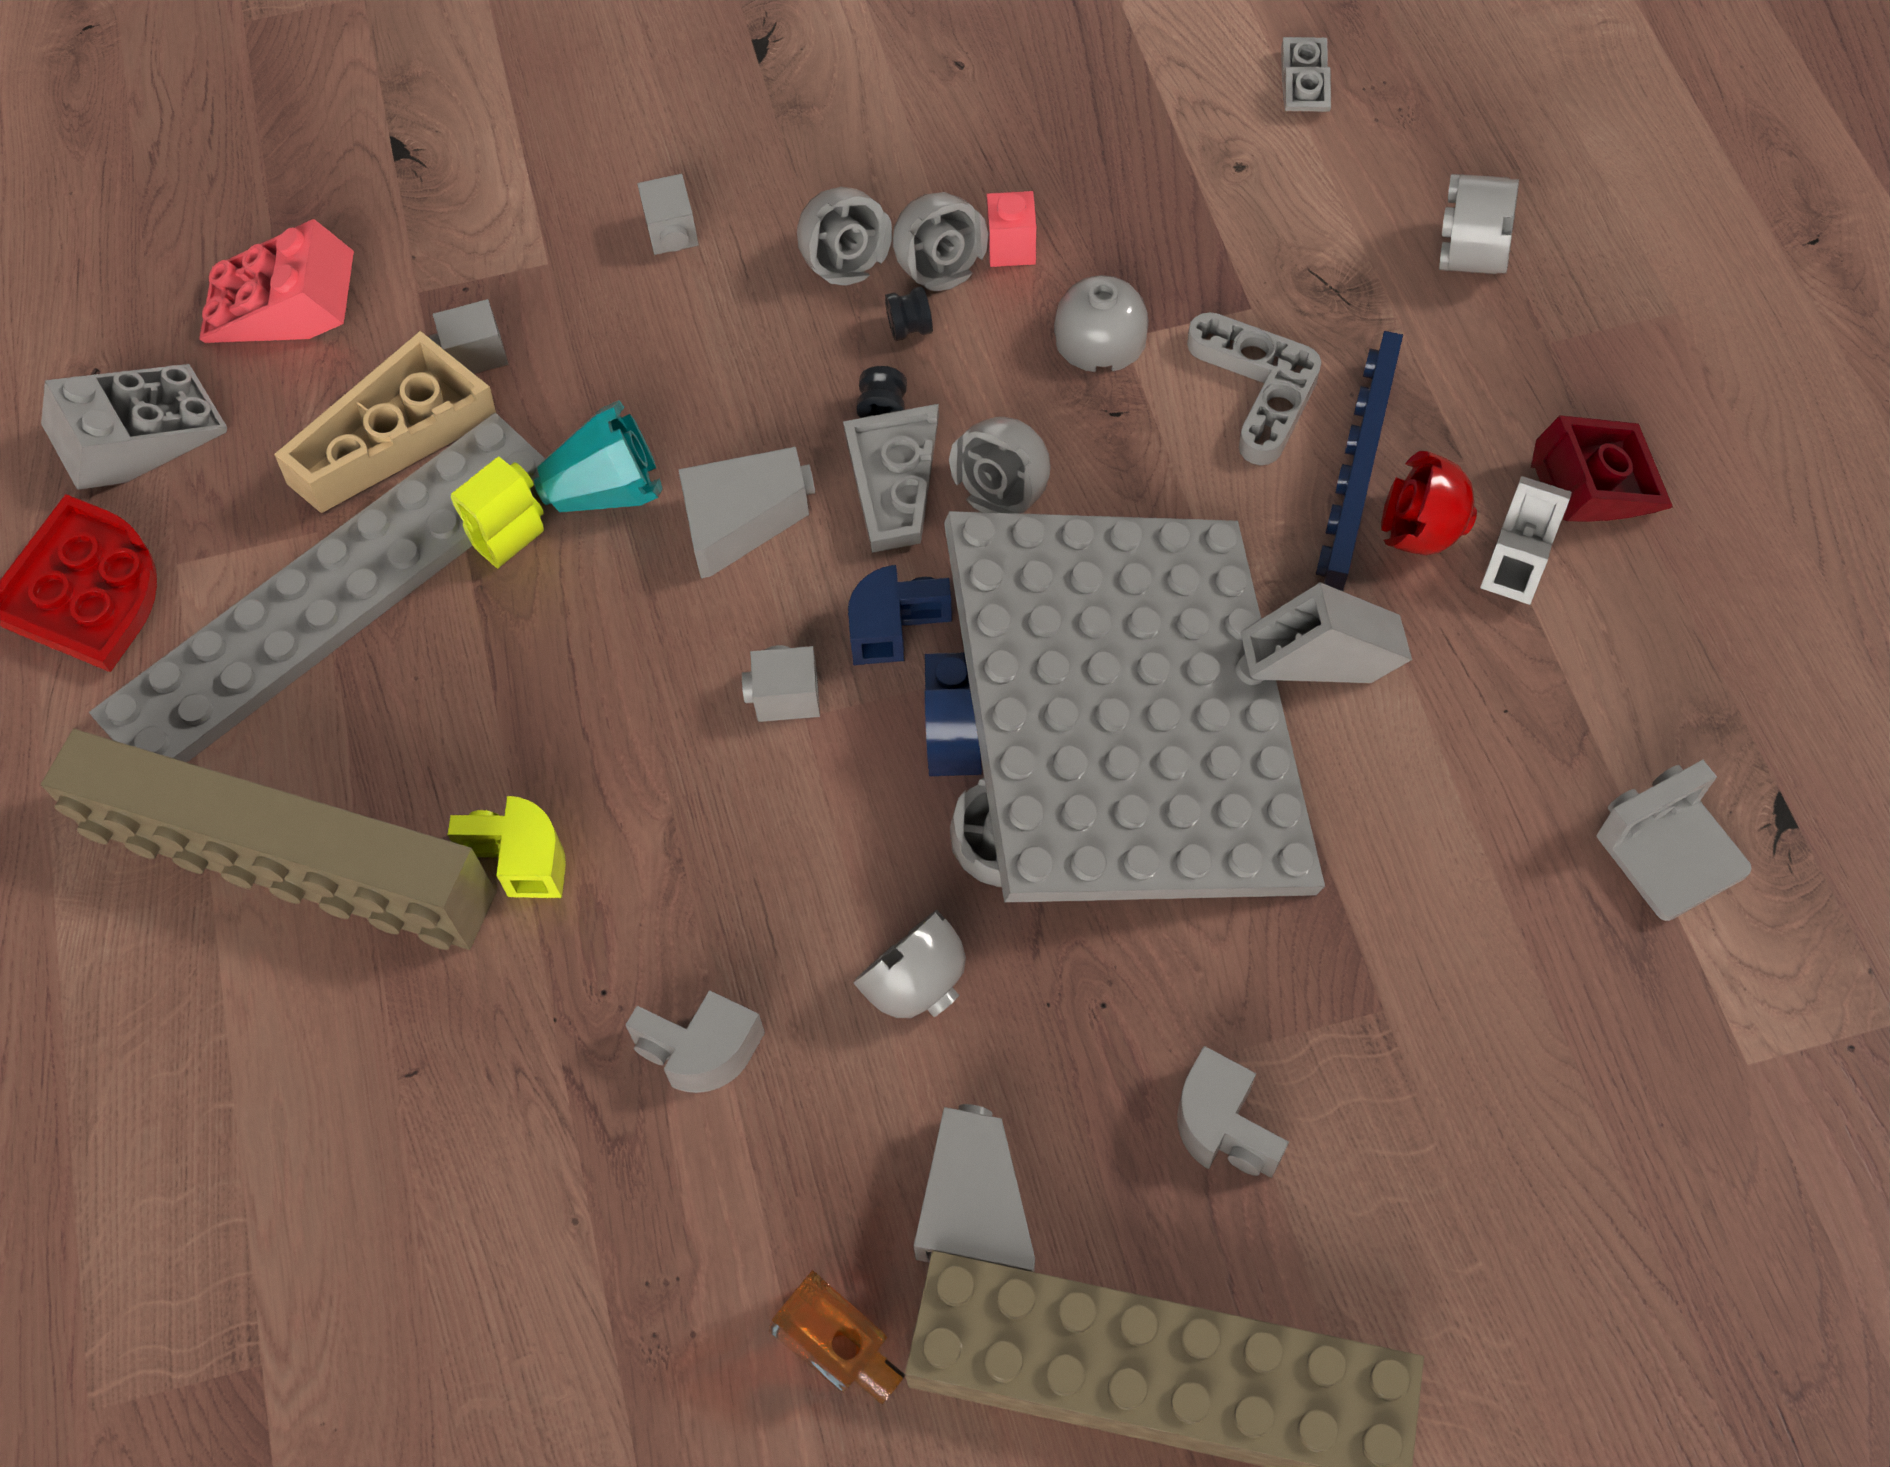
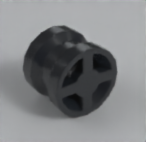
M922 286L913 288L908 295L885 294L887 317L895 341L904 340L909 333L919 332L922 335H927L933 332L930 306Z
M874 366L867 368L861 373L859 390L862 394L857 400L856 407L860 418L905 410V402L902 398L907 391V378L902 372L889 366Z

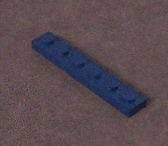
M1384 331L1379 350L1369 349L1363 377L1370 378L1372 381L1370 388L1360 386L1354 415L1361 416L1363 419L1361 426L1351 424L1344 453L1354 456L1352 466L1342 464L1335 493L1344 495L1342 506L1332 504L1325 534L1334 535L1335 538L1332 547L1322 545L1315 574L1325 577L1324 584L1340 591H1344L1403 334Z

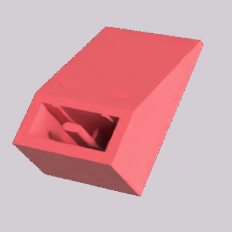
M312 219L295 228H288L282 234L268 241L255 244L248 250L230 259L219 261L212 267L209 273L210 283L206 305L202 311L203 321L199 339L204 343L311 339L344 324L354 251L319 222Z

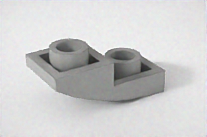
M1283 37L1281 67L1285 111L1330 112L1331 71L1330 67H1328L1327 38Z

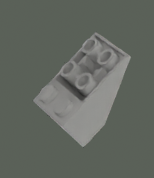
M190 364L45 380L41 425L77 490L127 483L227 432L225 422Z

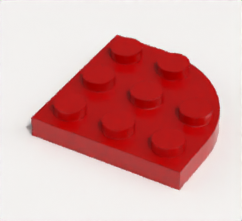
M65 494L0 579V627L111 672L141 631L152 610L157 591V573L153 557L138 533L124 519L108 510Z

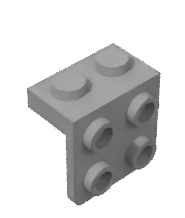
M1704 760L1684 770L1680 765L1673 766L1659 775L1653 781V787L1639 794L1636 789H1631L1617 797L1608 806V810L1611 813L1596 835L1655 914L1665 921L1673 920L1741 882L1750 874L1752 869L1747 858L1701 802V799L1717 778Z

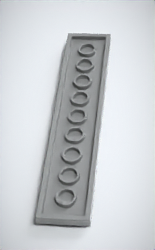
M492 414L89 711V714L114 741L180 761H190L473 546L464 531L463 520L451 500L452 492L498 456L509 465L513 462L518 463L528 473L534 483V478L539 476L537 467L545 458L498 414ZM534 485L530 491L532 496L536 498L539 495Z

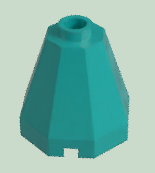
M620 400L600 408L537 467L539 476L534 478V485L545 505L552 504L559 512L641 506L659 497L663 490L660 478L651 482L648 474L649 471L656 469L654 458L631 414L620 417V413L625 408Z

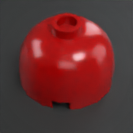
M1418 451L1405 463V465L1413 467L1406 479L1403 480L1396 477L1390 488L1383 509L1381 531L1388 532L1391 530L1390 538L1383 540L1387 546L1404 552L1432 555L1449 548L1462 535H1467L1471 531L1476 521L1477 509L1474 507L1472 483L1458 464L1429 451Z

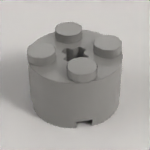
M1451 174L1448 203L1456 204L1455 208H1445L1442 236L1451 237V242L1442 243L1439 270L1485 274L1507 273L1519 179Z

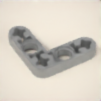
M1209 312L1196 316L1190 322L1187 340L1188 350L1194 357L1264 383L1242 426L1239 441L1240 454L1245 460L1256 465H1269L1277 461L1317 384L1321 367L1320 355L1309 346L1217 313ZM1209 333L1216 335L1211 337L1210 340L1203 339L1206 338ZM1230 340L1234 341L1232 350L1226 348H1229ZM1249 346H1255L1263 349L1266 356L1261 359L1252 360L1245 357L1241 350ZM1275 356L1280 357L1278 358L1277 366L1273 365ZM1297 365L1304 367L1300 373L1291 370H1294ZM1282 397L1289 400L1293 404V408L1284 412L1275 411L1270 408L1267 402L1272 398ZM1267 425L1271 428L1269 440H1266L1263 445L1255 443L1254 441L1260 439L1264 427Z

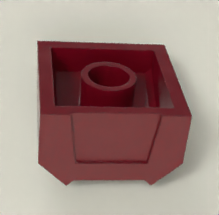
M1559 415L1536 439L1531 468H1535L1539 481L1572 492L1562 520L1577 522L1610 521L1652 514L1673 508L1639 423Z

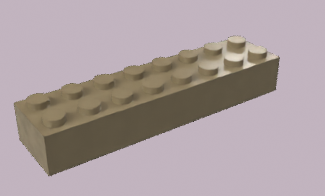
M74 728L40 784L56 801L55 809L63 815L74 819L79 825L77 828L78 833L89 840L100 844H108L109 840L112 839L124 843V846L135 854L149 859H155L157 854L172 858V861L178 866L197 874H202L205 868L219 872L226 881L242 888L251 889L253 884L270 888L269 891L273 895L290 903L299 904L302 898L319 903L318 906L325 912L342 919H349L351 914L367 918L368 922L374 927L390 934H399L401 929L419 934L418 937L423 942L443 950H448L451 945L468 950L471 949L497 893L470 847Z
M932 1250L905 1376L909 1388L1263 1467H1412L1424 1356Z

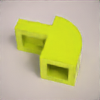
M507 796L504 816L487 810L472 811L469 815H450L447 835L451 842L472 848L476 857L499 858L496 876L508 897L562 898L566 867L565 853L549 817L539 806L520 797Z

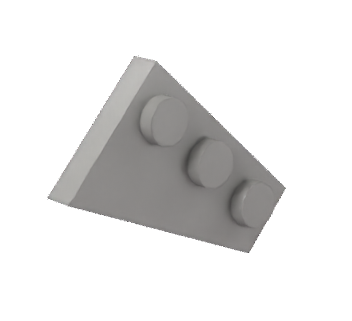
M939 404L843 421L844 433L872 553L921 543L939 420Z

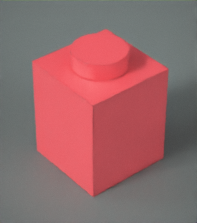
M1033 191L988 193L987 229L989 233L990 267L1036 265L1037 226Z

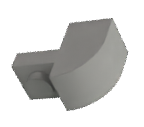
M1521 476L1486 569L1481 589L1529 605L1531 604L1572 492Z
M710 990L687 1029L639 1006H636L626 1023V1028L634 1044H636L634 1050L645 1059L658 1065H664L665 1061L668 1060L664 1067V1072L671 1086L681 1091L693 1093L715 1090L734 1080L744 1070L765 1034L758 1013Z
M1204 1046L1186 1078L1178 1106L1177 1123L1183 1144L1191 1156L1208 1170L1220 1150L1228 1154V1161L1237 1169L1253 1176H1259L1261 1172L1272 1178L1289 1142L1238 1115L1251 1091L1257 1073Z

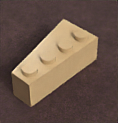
M419 331L274 455L287 485L320 513H323L460 439L485 419L496 413L490 386L423 332Z

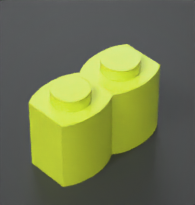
M499 456L451 493V500L463 520V528L471 544L497 569L544 531L543 523L540 519L544 511L530 491L534 486L531 477L518 463L513 462L509 465Z

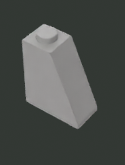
M796 447L678 469L700 577H711L809 515L806 495L815 494V487L810 464L800 466Z
M1321 582L1241 631L1250 676L1257 680L1373 683L1412 660L1399 614Z
M972 1104L959 1105L958 1110L944 1107L914 1242L916 1260L930 1263L933 1250L1035 1272V1255L1002 1118L992 1117L993 1113L987 1108Z

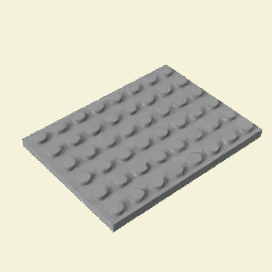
M949 511L944 526L1004 903L1317 895L1325 887L1277 682L1276 680H1257L1250 676L1241 637V631L1259 621L1261 615L1238 521Z

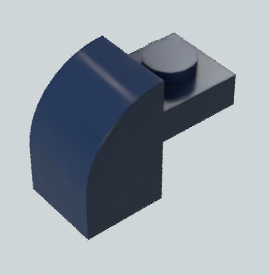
M896 565L882 567L865 576L853 590L848 606L853 665L905 661L902 626L952 622L949 578L935 579L924 576L915 578L912 581L898 582Z
M964 652L925 654V722L929 776L982 775L980 747Z

